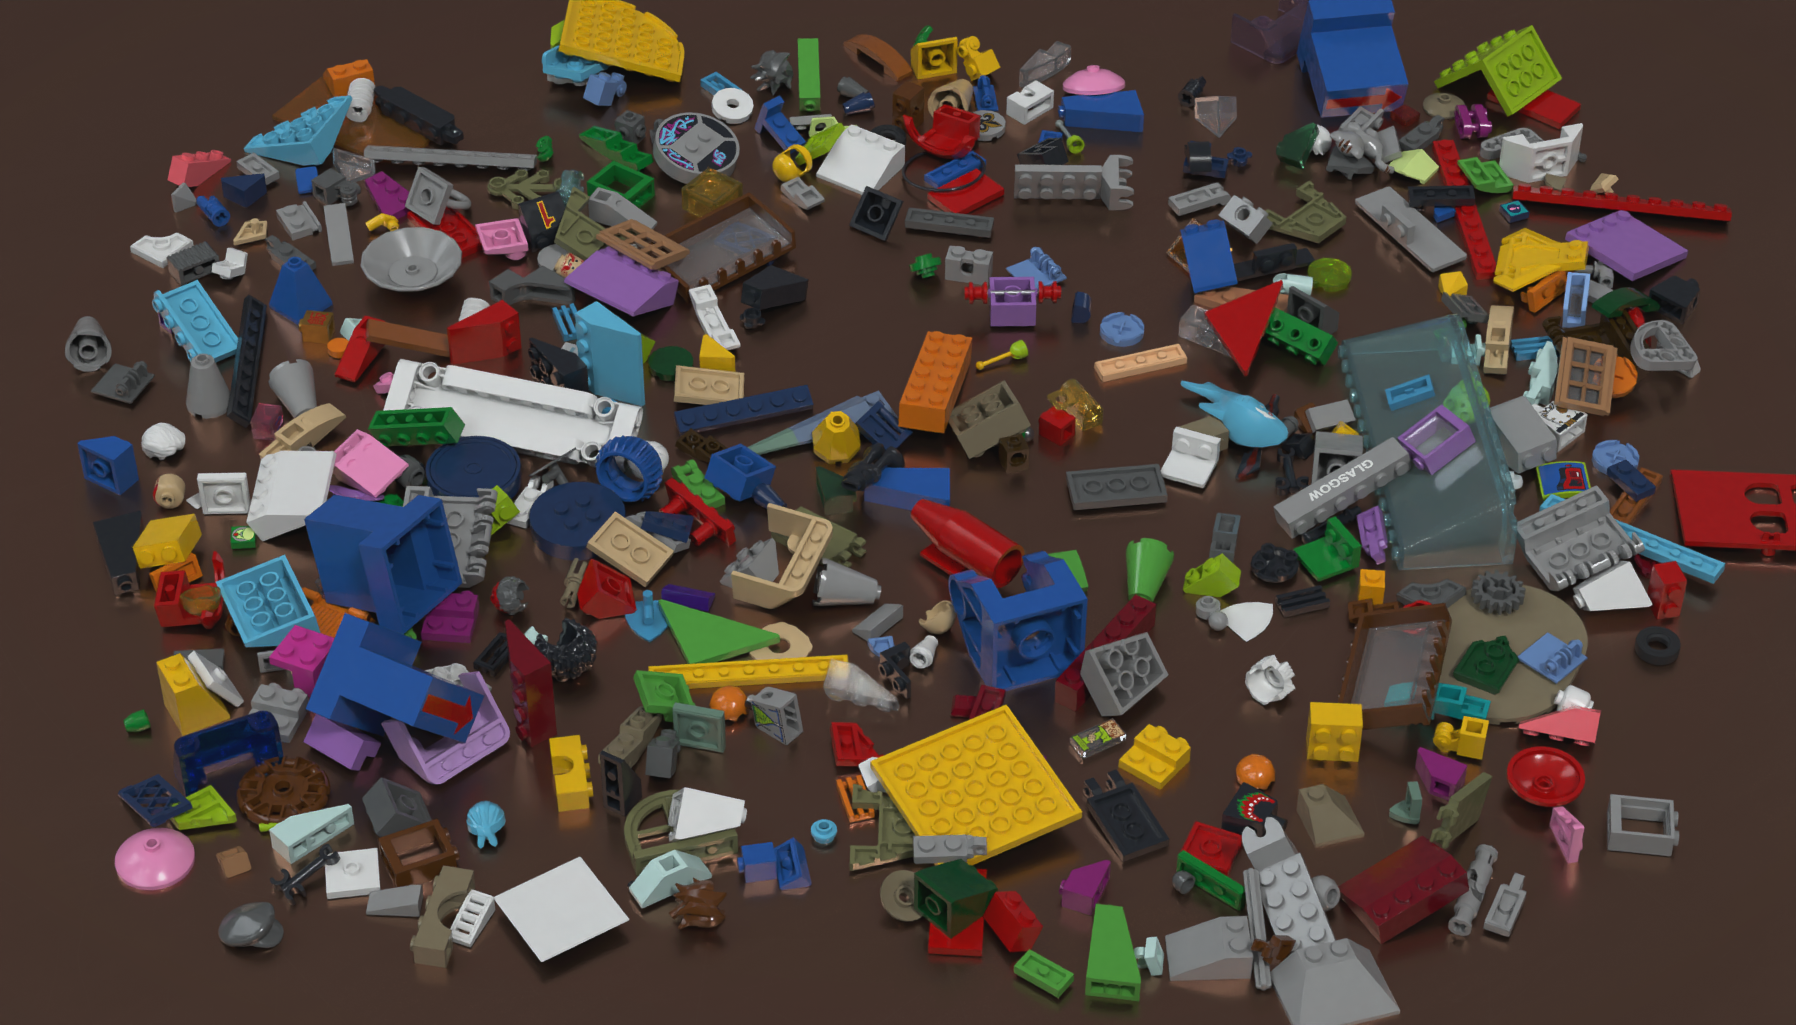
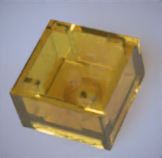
M709 167L681 188L682 208L698 217H702L743 196V184Z

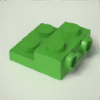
M636 670L633 679L645 712L661 713L666 722H673L672 708L675 702L695 706L683 674Z

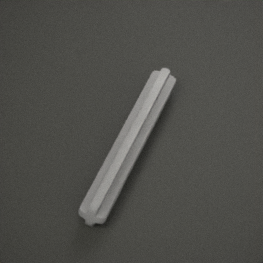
M1248 868V870L1243 872L1252 946L1255 939H1261L1266 942L1267 939L1259 871ZM1252 950L1255 986L1257 989L1265 991L1272 986L1270 965L1263 960L1262 952Z

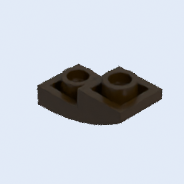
M692 428L676 440L675 447L684 453L709 463L712 454L727 449L725 445L711 435L705 439Z

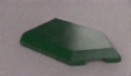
M1506 635L1496 637V640L1487 642L1483 640L1474 641L1455 668L1453 676L1457 681L1491 694H1497L1501 691L1518 664L1519 658L1510 648Z

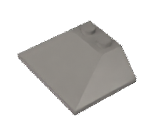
M1348 938L1297 949L1270 971L1272 986L1291 1025H1355L1400 1014V1009L1370 950Z

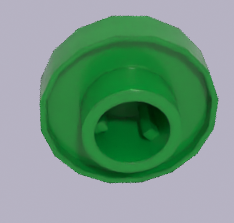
M932 253L915 257L916 263L910 264L909 268L910 272L916 271L917 275L921 274L922 278L934 276V271L938 270L937 266L941 265L942 262L940 257L933 258Z

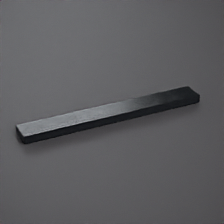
M249 294L244 298L227 410V417L245 428L251 423L267 305Z

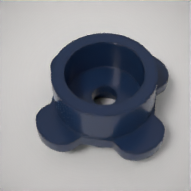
M1235 147L1231 153L1227 154L1231 164L1238 167L1245 166L1248 158L1252 157L1251 152H1246L1244 148Z

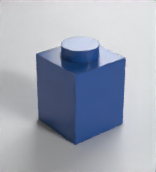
M773 842L741 846V857H737L739 873H744L746 883L777 879V861Z

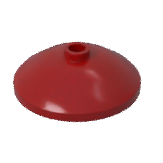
M1539 746L1524 749L1512 757L1507 767V781L1511 789L1527 802L1544 807H1556L1568 804L1580 796L1585 785V773L1580 763L1568 753L1552 747Z

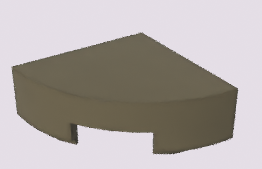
M1546 173L1544 184L1545 186L1552 187L1553 190L1561 191L1566 185L1567 178Z

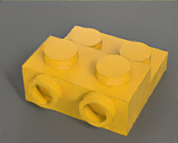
M1148 724L1134 738V745L1119 759L1118 767L1161 790L1190 761L1191 747L1184 738L1178 737L1176 739L1168 735L1164 727H1154Z

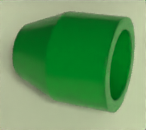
M145 709L131 713L123 720L127 732H141L151 728Z

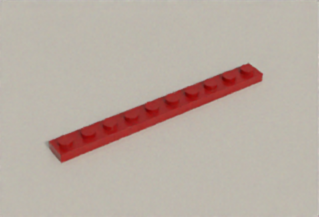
M1454 140L1433 141L1432 150L1444 185H1469L1466 175L1457 164L1460 157ZM1476 204L1471 206H1452L1456 210L1455 218L1476 280L1494 279L1497 276L1495 275L1496 262Z
M1529 184L1513 186L1512 199L1722 221H1731L1732 217L1731 208H1727L1725 204L1705 206L1706 203L1698 201L1686 204L1678 199H1671L1670 202H1666L1658 197H1649L1646 200L1640 199V196L1637 195L1618 197V194L1610 192L1605 193V195H1597L1595 191L1590 190L1578 193L1570 188H1562L1561 191L1553 190L1550 186H1540V189L1531 188Z

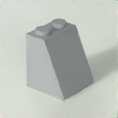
M1520 396L1485 409V450L1519 474L1557 459L1556 437L1525 396Z
M1316 431L1311 484L1363 454V436Z

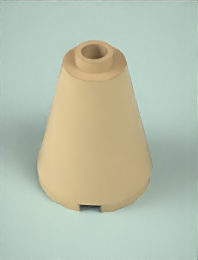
M959 79L936 88L928 99V110L932 118L933 112L944 104L968 111L973 94L972 84L965 79Z

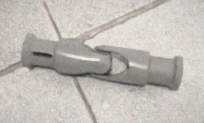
M1481 844L1476 847L1475 860L1470 863L1467 871L1469 891L1457 898L1454 906V917L1449 920L1448 928L1456 935L1467 936L1471 933V922L1478 914L1485 889L1493 872L1492 864L1498 858V852L1492 846Z

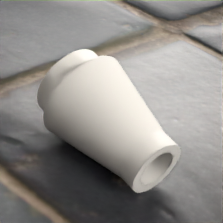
M928 635L914 646L910 651L911 663L917 668L930 666L938 646V640L934 636Z

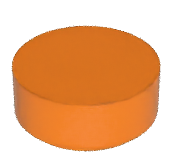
M345 338L330 340L327 344L328 354L333 358H342L349 341Z

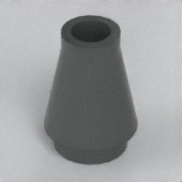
M845 76L840 80L837 91L840 92L841 96L854 98L862 92H869V90L862 87L854 79Z

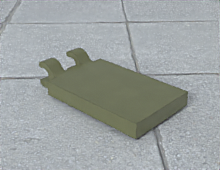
M802 506L795 510L826 519ZM830 521L833 527V536L822 558L830 559L850 568L852 563L847 560L852 556L851 553L857 557H862L866 553V550L862 548L866 544V540L857 537L856 533ZM771 532V538L788 547V536Z
M1485 772L1481 773L1452 795L1446 806L1440 807L1437 819L1441 820L1443 818V821L1439 828L1433 829L1430 842L1436 840L1437 843L1442 845V848H1448L1452 840L1479 820L1493 776Z

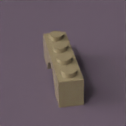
M443 866L440 875L435 876L432 896L428 895L426 899V912L420 916L417 936L413 935L410 943V951L414 953L415 963L446 968L453 950L452 930L445 927L441 921L449 913L460 909L468 893L472 889L475 890L474 870Z

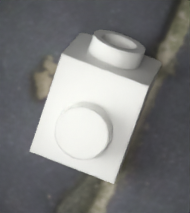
M231 247L227 248L225 260L213 263L211 272L219 274L220 278L227 280L245 274L248 254Z

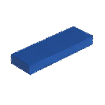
M970 151L966 156L954 159L925 174L924 181L937 189L983 166L980 160L972 156V154L975 155L977 153Z

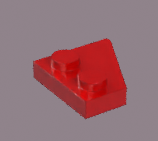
M831 722L830 734L836 766H858L871 757L879 758L884 756L883 754L878 755L873 749L874 743L863 734V730L857 723Z

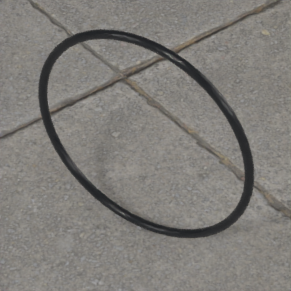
M923 151L906 161L902 168V176L908 184L915 188L932 192H949L969 187L978 182L985 174L986 165L980 156L972 154V156L980 160L983 166L981 174L972 182L946 189L922 187L911 182L906 177L905 169L915 158L928 154L926 151Z

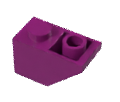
M1419 747L1415 768L1428 793L1449 801L1450 797L1464 785L1467 765Z

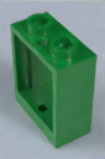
M612 161L590 178L586 186L588 196H591L599 187L619 193L638 208L655 196L654 178L616 161ZM613 181H618L631 187V189L622 194L607 186Z

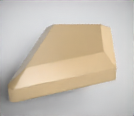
M1601 173L1592 184L1590 191H1595L1596 194L1603 192L1613 193L1614 191L1611 186L1619 179L1616 175Z
M257 218L245 222L233 240L234 245H242L265 239L267 237V221H259Z

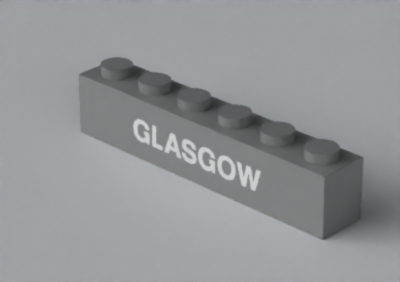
M1391 437L1275 505L1273 508L1277 523L1292 539L1303 534L1318 523L1324 522L1330 516L1344 510L1347 506L1366 497L1369 493L1385 486L1388 482L1412 469L1409 453L1394 437Z

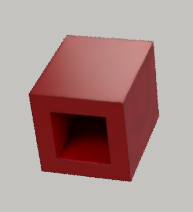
M1053 406L1039 417V435L1061 446L1075 435L1076 417Z

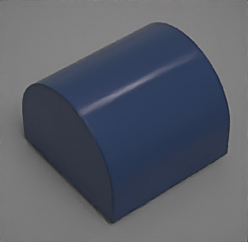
M1077 291L1075 293L1072 306V323H1085L1090 319L1092 300L1084 292Z

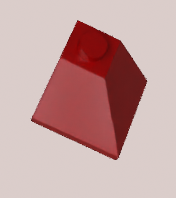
M591 559L577 592L580 610L598 619L634 613L637 609L630 578Z

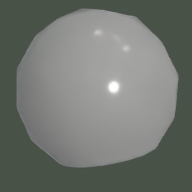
M1324 875L1313 877L1312 881L1324 911L1327 912L1333 909L1340 899V890L1336 882Z

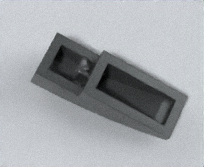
M1217 513L1209 558H1214L1223 553L1234 563L1241 515Z

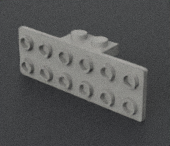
M1390 186L1355 199L1357 206L1431 272L1467 259V254L1414 207H1409V203Z

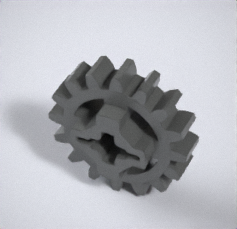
M1495 570L1494 574L1485 571V576L1479 574L1477 580H1473L1471 597H1474V604L1480 603L1479 608L1481 610L1488 608V613L1490 614L1493 610L1497 611L1498 615H1501L1502 611L1511 614L1512 609L1519 610V605H1523L1526 589L1522 587V581H1516V575L1509 577L1507 571L1503 574H1499L1498 570Z

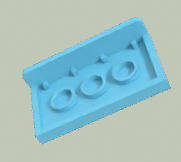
M559 45L544 52L542 56L543 73L554 75L558 79H572L576 83L584 82L585 79L589 78L590 74H596L610 67L602 62L588 61L583 57L575 55H565L563 52L558 51Z
M198 280L164 294L160 290L154 292V299L152 300L154 310L157 313L160 312L165 326L173 331L178 345L184 347L190 362L195 356L202 353L211 355L215 362L236 354L238 337Z

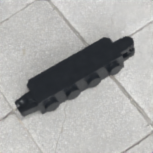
M382 85L374 88V93L378 96L375 104L381 108L382 114L439 145H443L446 142L457 144L464 139L463 131L455 126V116L403 87L389 89Z

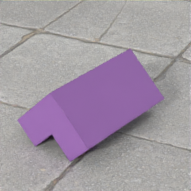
M318 714L315 715L303 741L347 768L359 771L365 757H375L381 745V742L355 727L330 720Z

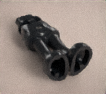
M882 443L872 444L864 451L863 460L857 461L850 466L848 472L844 475L841 485L844 489L850 491H862L873 483L878 482L885 468H904V458L895 447L890 446L885 451Z

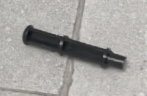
M1355 506L1352 509H1345L1342 514L1337 516V519L1343 525L1353 522L1355 517L1362 513L1361 508ZM1327 521L1322 522L1307 533L1304 532L1301 535L1302 542L1307 544L1324 537Z

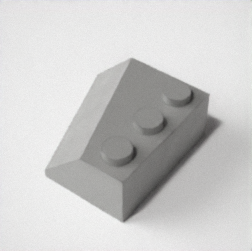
M1147 632L1085 651L1080 675L1101 716L1124 714L1168 676Z

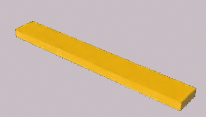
M848 655L648 666L649 671L683 674L689 689L725 687L728 685L745 686L849 679Z

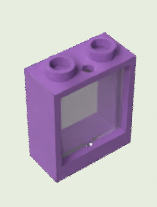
M1442 404L1397 438L1400 445L1409 453V457L1413 460L1416 467L1421 471L1424 469L1430 475H1433L1476 442L1469 425Z

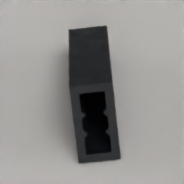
M141 511L93 522L96 540L114 594L119 595L139 590L141 568L132 547L144 531Z

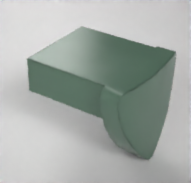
M1418 781L1407 782L1405 800L1390 808L1389 817L1403 823H1420L1422 796Z

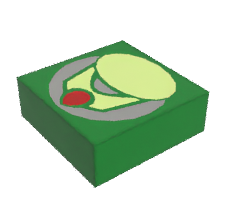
M250 526L231 527V549L256 548V533Z

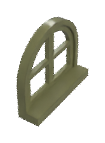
M668 790L650 795L634 806L625 821L624 837L635 874L638 877L652 859L672 850L697 856L702 861L737 854L738 835L735 828L642 849L638 838L669 831L674 832L673 827L668 826V824L638 831L642 820L658 808L663 807L668 821L672 796L679 791Z

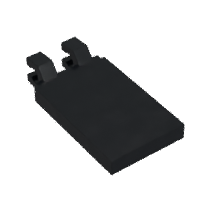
M1117 769L1107 772L1109 780H1106V785L1110 791L1105 793L1102 792L1094 777L1084 780L1086 788H1083V793L1087 798L1086 806L1122 862L1169 846L1170 839L1133 783L1126 785Z

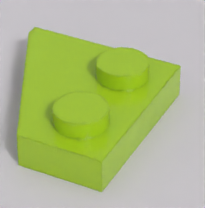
M212 785L185 797L191 802L192 809L170 818L179 830L229 824L237 821L234 811Z

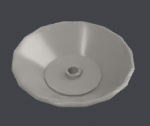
M426 227L401 228L386 232L371 241L362 253L361 268L367 279L381 288L398 292H417L436 287L450 279L461 266L462 251L457 242L442 231Z

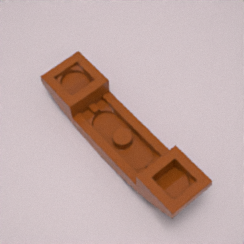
M860 34L843 42V46L855 54L864 52L884 66V73L897 82L913 74V70L906 60L893 47L875 36Z

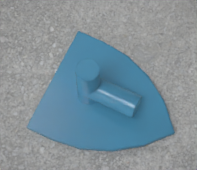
M645 590L643 592V601H635L637 610L632 614H625V618L630 628L639 637L651 642L663 633L668 624L659 608L658 600L653 601L652 591Z

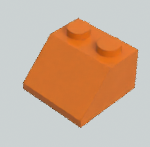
M367 59L357 60L344 65H336L335 67L327 68L323 73V79L333 97L347 96L350 83L358 78L369 79L375 84L373 69Z

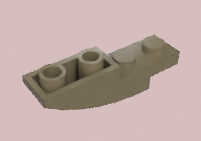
M639 706L620 725L619 735L603 751L625 760L632 768L652 740L663 714L645 712L643 706Z

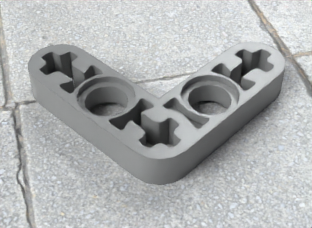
M1518 128L1483 141L1480 147V155L1488 160L1499 158L1503 137L1523 134L1530 144L1544 140L1531 129Z

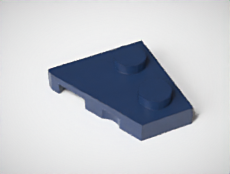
M646 511L641 529L687 543L694 516Z

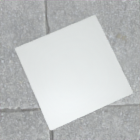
M581 857L575 858L494 897L496 903L541 962L629 921L627 915Z

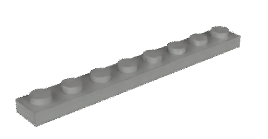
M368 145L364 149V158L370 159L371 162L391 160L392 163H404V161H412L416 165L433 162L436 166L453 163L456 167H466L468 164L476 165L477 168L497 166L498 169H510V167H518L519 170L526 171L534 168L537 163V155L373 145Z

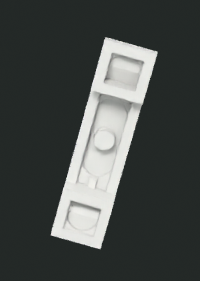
M711 285L689 289L694 310L704 333L727 350L741 347L734 330L729 329L718 307V299Z

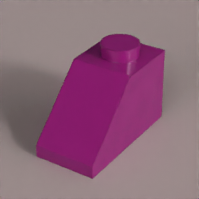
M1103 860L1072 870L1068 879L1062 880L1059 888V894L1062 895L1061 906L1091 916L1110 879L1111 861Z

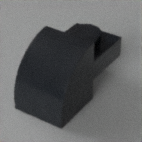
M1209 141L1187 142V145H1184V153L1187 157V167L1190 173L1212 172Z

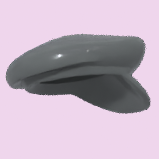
M253 902L243 904L231 910L221 921L218 934L221 941L231 947L255 946L270 948L281 942L284 930L281 923L275 919V910L272 904L268 902Z

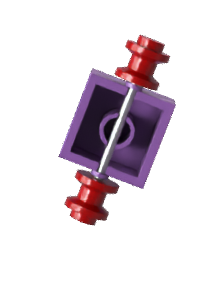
M989 277L988 291L987 282H983L982 286H974L973 282H969V286L964 287V300H969V304H973L974 300H982L983 304H987L988 295L991 326H1036V298L1038 297V304H1042L1044 299H1051L1053 304H1057V299H1061V286H1057V281H1053L1051 286H1044L1042 281H1038L1037 289L1035 288L1034 277Z

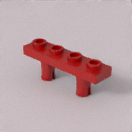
M672 477L665 482L668 497L672 501L663 508H660L659 512L679 514L682 511H686L689 515L694 516V519L702 524L689 534L694 545L700 546L701 543L713 535L717 536L728 546L736 542L735 527L729 519L722 518L714 507L707 506L702 498L697 494H692L684 483H678Z

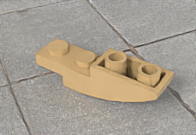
M1491 305L1486 335L1484 373L1507 374L1514 306Z
M330 403L304 412L274 433L276 440L266 447L259 456L262 459L268 454H274L279 451H298L299 448L308 444L313 447L346 418V415Z

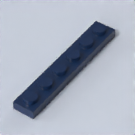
M808 385L675 411L674 419L679 436H682L690 428L696 432H702L813 409L814 404Z

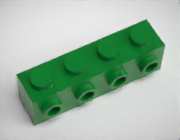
M1276 307L1270 316L1264 334L1268 338L1267 341L1278 347L1281 344L1291 354L1305 356L1304 359L1313 365L1319 363L1325 366L1338 345L1333 335Z
M452 407L384 410L375 412L368 430L385 447L458 443L465 423Z

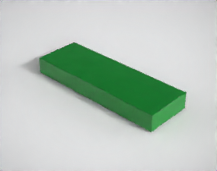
M1184 850L1177 855L1176 872H1189L1195 877V885L1234 909L1241 911L1245 907L1244 886Z

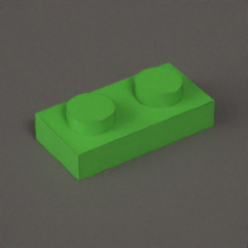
M1030 949L1014 965L1015 974L1057 998L1074 981V974Z

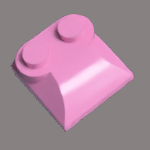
M518 218L475 224L486 255H505L511 260H520L526 255L528 243Z

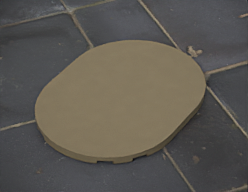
M1523 585L1522 587L1526 589L1523 605H1519V610L1512 609L1511 614L1502 611V614L1498 615L1495 610L1490 614L1488 613V608L1481 610L1479 608L1480 603L1474 604L1473 602L1474 597H1471L1472 588L1466 590V595L1447 608L1452 619V625L1439 683L1466 687V695L1490 700L1491 704L1486 719L1489 720V724L1500 725V722L1520 724L1521 721L1544 713L1548 714L1558 706L1554 704L1558 691H1564L1566 687L1573 683L1582 666L1580 664L1556 684L1519 660L1501 691L1497 694H1491L1457 681L1453 676L1455 668L1472 642L1479 640L1484 642L1496 640V637L1505 635L1509 641L1510 648L1516 653L1517 657L1547 632L1567 645L1571 640H1580L1583 644L1581 653L1586 656L1588 637L1582 620L1568 604L1546 591Z

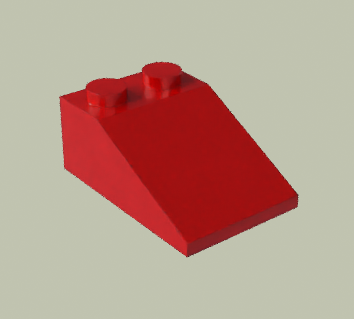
M504 300L447 327L450 363L453 365L501 358L522 348L519 313Z

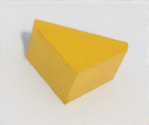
M703 335L699 355L700 368L736 372L735 356L709 335Z

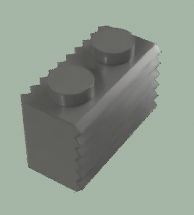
M205 241L203 244H196L191 248L188 247L187 250H180L179 253L176 252L171 256H167L169 273L180 286L213 273L211 272L212 264L220 262L219 255Z

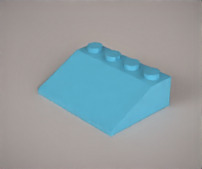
M597 301L576 312V345L578 357L587 365L589 390L595 395L638 406L645 405L641 333Z
M285 555L216 582L245 647L278 646L295 625L321 633L316 617Z

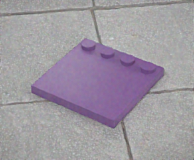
M1623 210L1570 230L1565 237V240L1568 242L1573 240L1588 241L1589 255L1631 281L1681 261L1688 254L1687 249Z

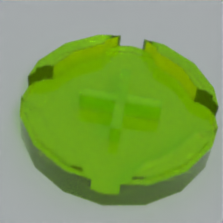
M1321 258L1309 265L1307 276L1313 277L1312 286L1315 288L1319 286L1324 288V291L1331 292L1346 288L1351 281L1352 272L1351 268L1339 259Z

